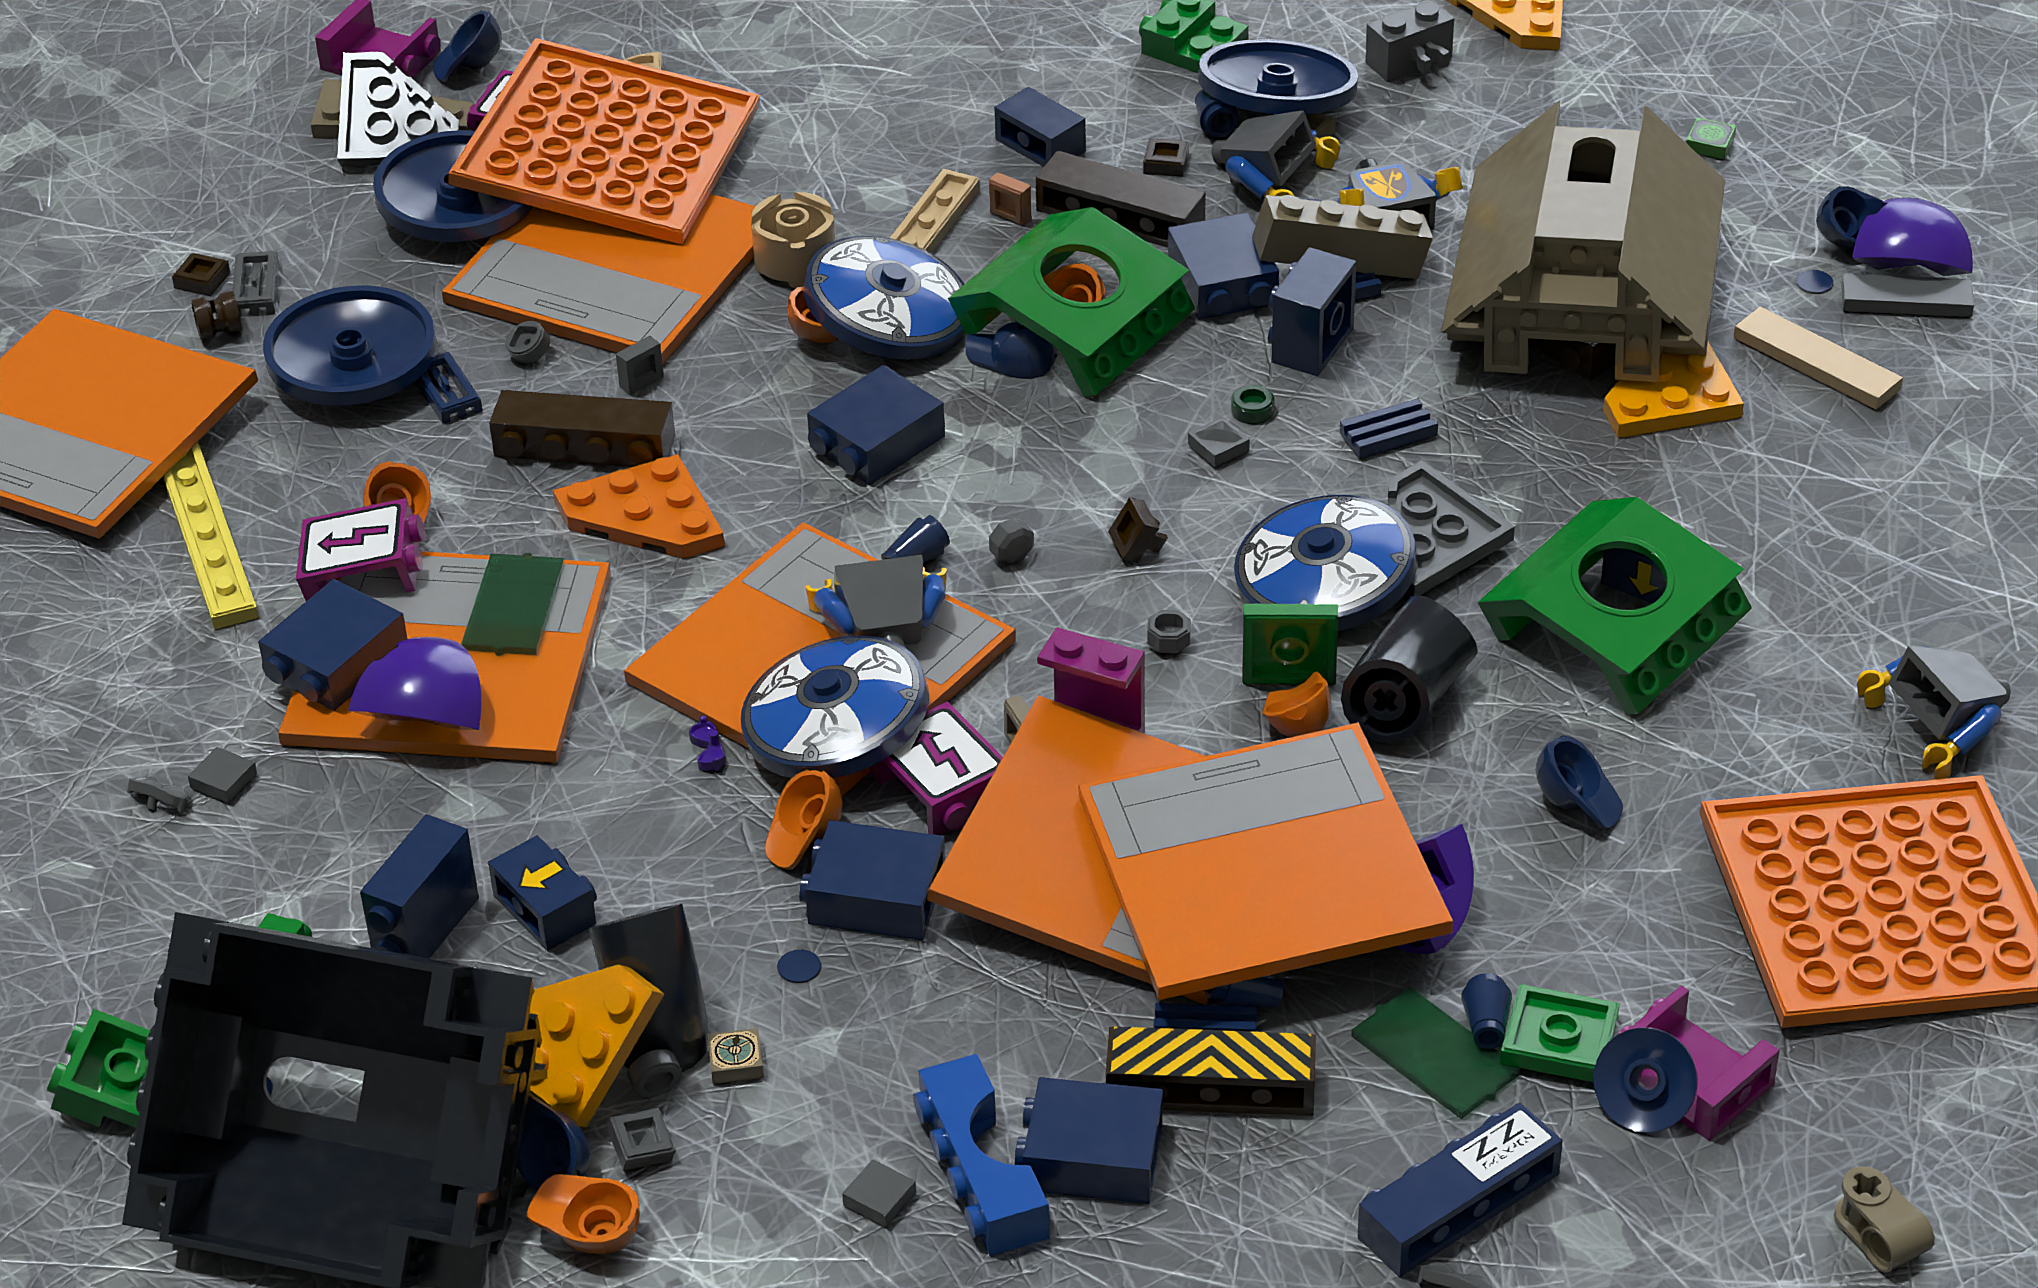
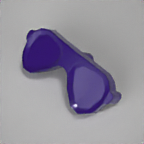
M701 716L700 722L693 725L689 731L691 743L706 749L698 756V767L703 771L721 770L726 764V758L717 728L712 722L707 720L706 716Z

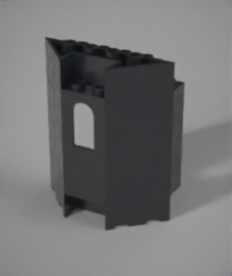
M175 912L166 968L164 973L161 974L154 992V1005L158 1009L155 1024L149 1032L145 1045V1057L149 1061L147 1074L140 1084L136 1098V1110L140 1113L138 1127L132 1134L127 1151V1162L131 1168L122 1225L160 1232L159 1241L389 1288H407L417 1284L434 1288H483L486 1281L485 1273L489 1253L498 1254L512 1224L511 1218L508 1217L513 1196L524 1197L529 1186L526 1181L515 1179L531 1081L548 1078L546 1065L536 1063L535 1061L536 1050L540 1048L542 1038L538 1014L529 1013L534 994L532 978ZM294 1057L365 1071L356 1121L289 1109L278 1105L270 1097L266 1085L267 1074L271 1066L281 1058Z

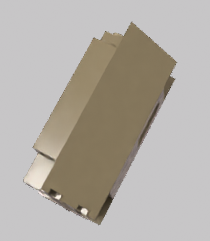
M1559 100L1476 166L1441 333H1447V340L1484 342L1485 372L1518 374L1528 373L1530 338L1616 343L1615 380L1659 382L1663 353L1707 354L1720 248L1725 179L1645 104L1640 130L1560 126Z

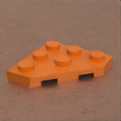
M678 454L553 490L555 505L567 528L571 531L585 534L588 529L608 533L609 540L639 548H642L645 543L666 548V555L682 559L725 546L724 533Z

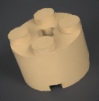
M794 192L795 198L781 200V194L770 196L761 201L752 211L751 228L756 271L772 279L787 282L793 288L803 287L806 271L814 254L823 246L836 241L835 221L830 204L822 197L806 192Z

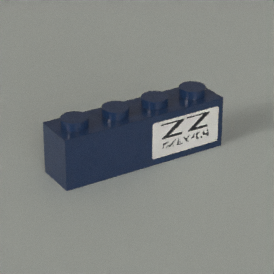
M1520 1102L1503 1113H1495L1481 1127L1463 1138L1452 1140L1443 1151L1426 1162L1412 1165L1402 1177L1388 1186L1371 1191L1359 1203L1357 1238L1400 1278L1560 1174L1563 1140Z

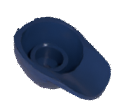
M478 11L467 18L458 28L447 47L433 64V72L441 82H447L461 66L481 69L487 66L497 54L502 45V32L497 20L490 11Z
M1838 186L1824 198L1816 216L1818 230L1823 237L1836 246L1854 249L1863 221L1867 216L1877 214L1882 209L1883 200L1849 186Z
M1016 320L1004 323L997 332L969 334L965 341L966 356L971 364L1015 378L1032 379L1040 377L1051 370L1055 357H1057L1056 347Z
M1562 735L1552 742L1549 741L1544 746L1538 756L1535 770L1538 784L1547 799L1562 810L1568 811L1581 808L1603 831L1615 825L1623 811L1622 801L1603 773L1599 763L1585 745L1573 737Z
M529 1093L517 1169L522 1178L530 1187L538 1191L540 1186L553 1175L584 1176L591 1163L590 1146L584 1132L571 1117L552 1109Z

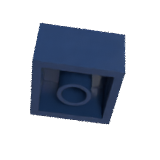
M1309 247L1298 262L1292 263L1285 280L1280 286L1276 285L1273 288L1269 297L1268 307L1269 310H1272V324L1268 332V343L1272 344L1271 363L1314 376L1320 375L1354 329L1355 260Z

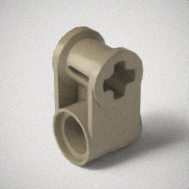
M1866 1166L1852 1168L1845 1174L1841 1185L1844 1197L1836 1205L1834 1219L1838 1227L1866 1254L1873 1266L1880 1271L1889 1272L1932 1249L1935 1243V1236L1929 1220L1890 1183L1886 1175L1877 1169Z

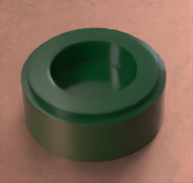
M1246 385L1233 392L1231 396V413L1236 420L1246 424H1260L1268 421L1274 415L1275 397L1269 389L1260 385Z

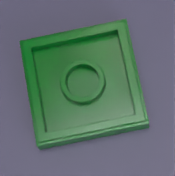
M1243 604L1242 684H1302L1316 671L1328 684H1336L1338 604Z
M1519 984L1501 1049L1500 1064L1593 1082L1597 1058L1603 1047L1614 1036L1620 1003Z

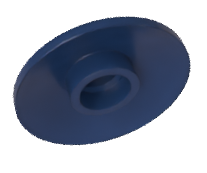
M1639 1027L1616 1035L1603 1047L1595 1064L1593 1082L1601 1107L1613 1121L1629 1130L1646 1133L1667 1129L1679 1122L1688 1113L1697 1094L1698 1074L1690 1052L1676 1037L1660 1029ZM1645 1069H1652L1658 1076V1083L1654 1088H1648L1642 1082L1641 1076Z

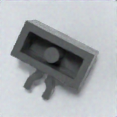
M1429 0L1367 23L1365 63L1387 82L1418 70L1423 75L1431 72V65L1437 63L1442 68L1449 66V59L1452 58L1454 18L1433 0Z

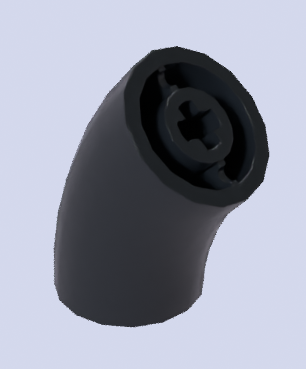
M1421 595L1411 596L1370 644L1343 683L1341 703L1344 715L1349 723H1359L1366 738L1382 743L1402 742L1417 734L1442 696L1477 656V643L1472 634L1460 619L1446 607Z
M683 903L650 910L589 928L599 970L615 965L630 967L664 993L663 998L623 1065L629 1069L631 1064L643 1054L653 1050L666 1049L675 1054L682 1072L694 1067L705 1056L708 1049L707 1034H709L699 969Z

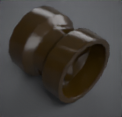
M233 291L220 293L217 299L207 300L202 297L191 300L200 340L214 338L218 332L226 331L229 334L243 331Z

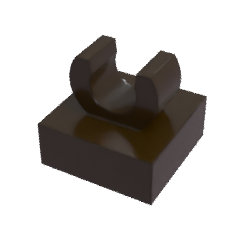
M1132 497L1128 498L1108 531L1122 558L1137 563L1146 549L1160 552L1168 539L1166 534L1157 532L1160 522L1152 516L1145 501Z

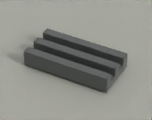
M277 251L236 254L232 291L235 295L240 316H242V309L249 308L250 315L259 314V308L266 307L267 314L275 313L279 273ZM263 262H268L265 295L260 296ZM246 263H253L250 297H243Z

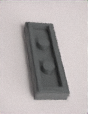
M1843 273L1841 284L1843 311L1972 317L1973 315L1972 279Z

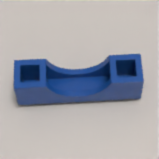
M978 1054L918 1070L920 1092L913 1094L914 1107L921 1124L927 1122L930 1124L932 1129L930 1131V1140L937 1160H946L949 1166L947 1177L954 1198L956 1200L963 1198L967 1206L964 1209L965 1218L971 1236L973 1238L981 1237L989 1256L1050 1239L1049 1204L1031 1166L999 1162L984 1154L976 1145L979 1138L996 1125L995 1090Z

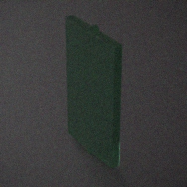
M491 553L461 645L467 651L495 652L497 656H501L504 653L537 655L565 566L564 558L532 556L531 553L523 555Z
M1411 987L1404 990L1387 1004L1377 1005L1375 1013L1351 1030V1037L1461 1120L1486 1100L1494 1101L1496 1093L1520 1075V1068L1500 1064L1501 1053L1494 1048L1484 1049L1477 1046L1471 1031Z

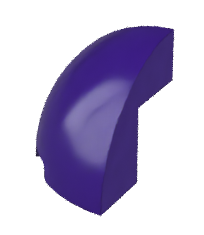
M1911 197L1884 200L1882 202L1883 207L1877 214L1869 215L1865 218L1856 238L1852 259L1877 270L1920 265L1943 276L1969 274L1973 270L1971 244L1964 226L1947 208L1928 200Z
M416 637L403 640L396 644L397 648L390 651L381 660L373 661L366 668L355 687L348 710L388 721L419 720L456 730H479L482 704L478 672L471 655L456 641L440 637Z
M1462 823L1415 841L1451 915L1453 933L1395 946L1396 948L1416 954L1436 953L1454 938L1465 921L1472 899L1474 870L1470 845Z

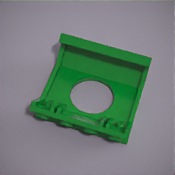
M1093 207L1050 214L948 297L966 335L978 333L1003 312L1053 344L1061 352L1083 397L1098 394L1196 309L1181 280V277L1189 269ZM1076 251L1095 255L1107 262L1117 274L1119 287L1110 297L1104 300L1088 303L1076 302L1063 298L1053 292L1046 285L1042 277L1051 273Z
M1639 497L1592 501L1477 602L1498 641L1511 640L1534 619L1594 660L1601 668L1625 714H1639L1752 609L1736 578L1744 570L1743 567ZM1622 548L1639 552L1654 561L1665 577L1666 589L1655 603L1645 608L1620 610L1610 608L1594 600L1584 590L1579 578L1603 558L1605 549Z

